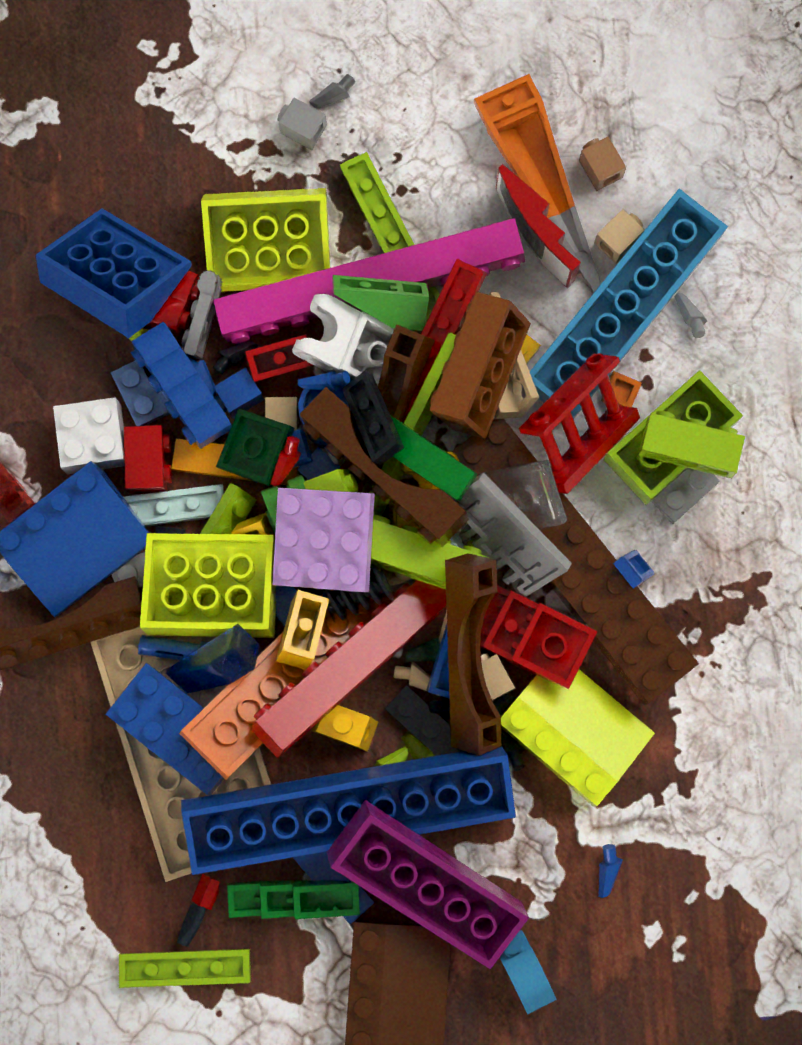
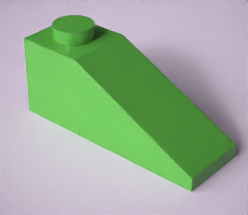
M333 275L334 295L391 328H395L397 324L411 331H423L429 302L426 283Z

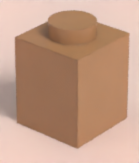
M609 136L602 140L595 138L583 146L579 162L596 191L623 178L626 166Z

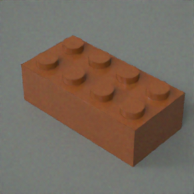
M476 292L473 301L467 306L466 319L462 329L455 336L453 352L450 359L444 364L442 370L443 377L438 389L432 394L431 407L429 409L452 430L481 439H486L531 325L510 300Z

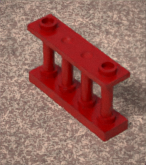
M601 353L588 357L586 362L519 427L521 434L540 437L550 461V469L539 479L544 490L568 494L640 419L637 408L618 404L608 374L620 363L619 357L603 355ZM597 385L607 408L600 418H598L589 394ZM578 404L581 406L588 425L587 431L581 437L571 414V411ZM560 422L570 445L563 456L560 454L552 430Z

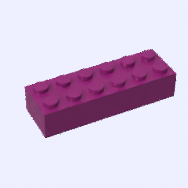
M366 800L327 851L332 869L489 969L493 967L529 919L520 900Z

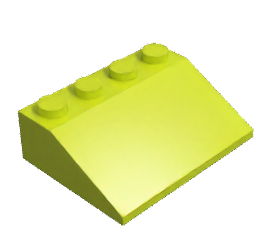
M326 188L203 195L201 207L206 267L208 271L215 272L222 279L221 292L246 291L330 268Z
M147 533L140 628L148 636L274 638L276 585H272L275 536L256 534Z
M580 669L569 689L536 675L501 716V728L593 807H597L655 734Z

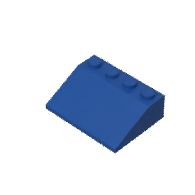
M103 208L36 254L41 284L127 338L133 336L152 321L192 266L190 260Z
M90 461L0 531V553L54 617H57L146 548V536L150 532L104 470Z

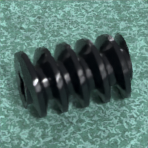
M373 564L370 566L369 592L322 589L323 597L329 599L327 608L334 622L335 614L343 621L346 620L347 609L354 615H358V604L369 610L371 608L370 599L381 605L383 603V593L390 600L394 599L382 567L379 571Z

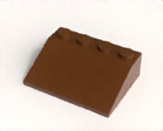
M355 920L353 926L345 1045H444L450 943L421 925Z

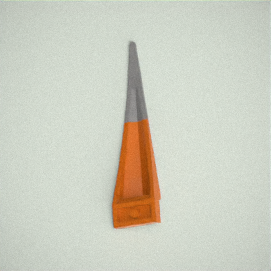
M527 74L474 98V105L487 129V133L514 174L550 203L547 218L565 232L562 246L581 262L579 272L594 293L601 285V281L573 201L543 100L530 74Z

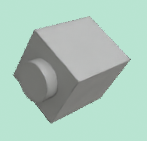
M296 98L292 99L289 106L285 104L282 107L277 118L282 135L310 150H313L327 126L326 114Z

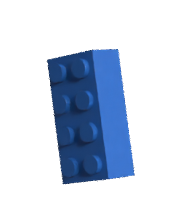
M146 663L105 715L206 795H212L224 780L179 734L204 707Z

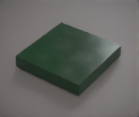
M238 408L216 467L272 487L273 485L270 483L279 453L285 448L287 437L293 435L295 428Z

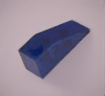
M236 624L166 669L165 674L187 694L228 685L255 669L260 644L239 624Z

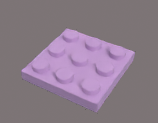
M278 488L272 585L369 592L375 494Z

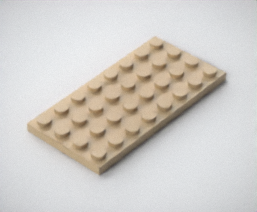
M140 627L91 642L110 706L115 703L146 663L155 668L204 708L237 677L235 670L214 665L199 667L198 663L139 655L140 638L142 635L148 636ZM152 636L198 644L205 641L209 642L211 646L227 648L224 637ZM116 723L165 882L191 874L181 812V800L209 795H206ZM260 747L227 780L224 779L212 795L272 785Z

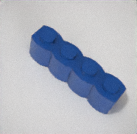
M164 322L132 341L135 349L130 352L140 368L146 366L151 373V376L147 379L157 394L162 391L168 399L164 405L172 418L176 419L179 417L184 423L185 427L181 431L190 445L196 442L198 447L202 449L230 431L232 425L228 417Z

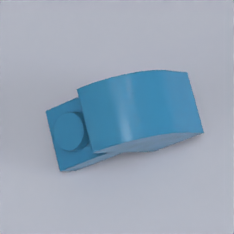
M520 930L499 958L527 1014L557 999L525 934Z

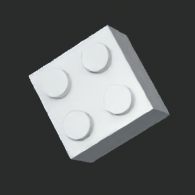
M116 397L53 406L60 467L64 472L74 474L90 461L102 469L125 466L124 422L122 407Z

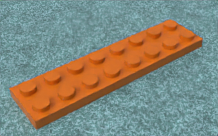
M384 593L382 594V602L385 601L388 605L396 599L394 597L393 600H390ZM370 599L371 608L369 610L358 604V615H354L347 609V619L343 621L335 614V622L327 608L315 658L311 664L317 662L318 665L323 663L327 659L325 653L338 641L342 645L351 638L348 633L361 621L365 625L373 619L371 613L379 605L373 599ZM283 632L179 733L225 780L263 744L251 730L256 721L253 716L267 703L271 707L280 700L278 694L288 684L292 682L296 686L304 679L301 674L305 669L276 661Z

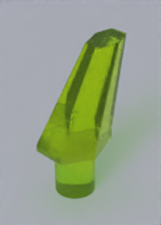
M406 732L402 736V740L414 760L435 755L434 752L428 749L411 733Z

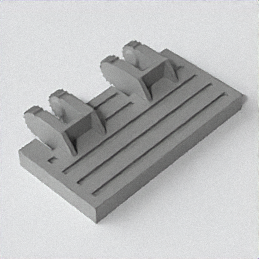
M484 472L474 479L461 501L451 497L467 512L469 518L467 521L468 525L462 528L459 537L464 541L477 533L478 536L472 544L480 549L484 556L496 559L497 569L505 564L511 567L502 578L506 584L509 585L521 577L522 580L519 581L516 589L524 597L564 574L570 568L572 563Z

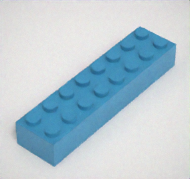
M678 189L531 369L530 375L539 395L538 399L545 403L593 354L601 353L603 355L617 356L621 362L722 237L728 226L681 189ZM598 385L589 393L591 397L599 389ZM580 404L571 411L573 420L582 410Z

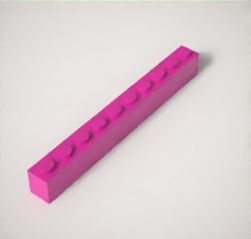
M515 218L213 299L221 334L227 342L232 341V343L237 344L248 341L252 335L260 333L264 336L275 334L282 327L290 325L294 328L305 326L310 323L309 320L319 318L310 310L312 299L316 294L331 295L362 311L334 295L333 275L426 283L429 291V288L438 285L444 287L456 259L487 273L486 276L490 274V271L502 269V271L514 270L520 267V263L525 262L524 250Z

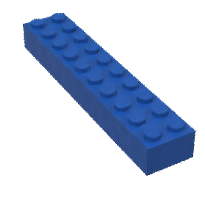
M502 746L480 756L461 751L181 800V812L192 875L328 851L365 800L419 835L515 818L516 812L508 755Z

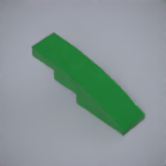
M391 415L404 445V448L393 457L457 501H461L477 473Z
M283 880L227 883L229 918L261 916V919L279 917L310 919L360 915L359 886L353 881Z

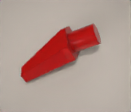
M294 436L287 437L285 448L279 453L270 483L273 486L280 485L301 456V452L298 451L299 438Z

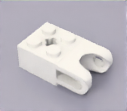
M314 295L310 310L322 320L324 326L323 336L320 341L313 338L297 339L292 349L293 354L326 372L335 371L340 373L347 371L351 379H355L366 370L373 374L378 386L384 354L395 328H391L371 315L360 312L331 295Z

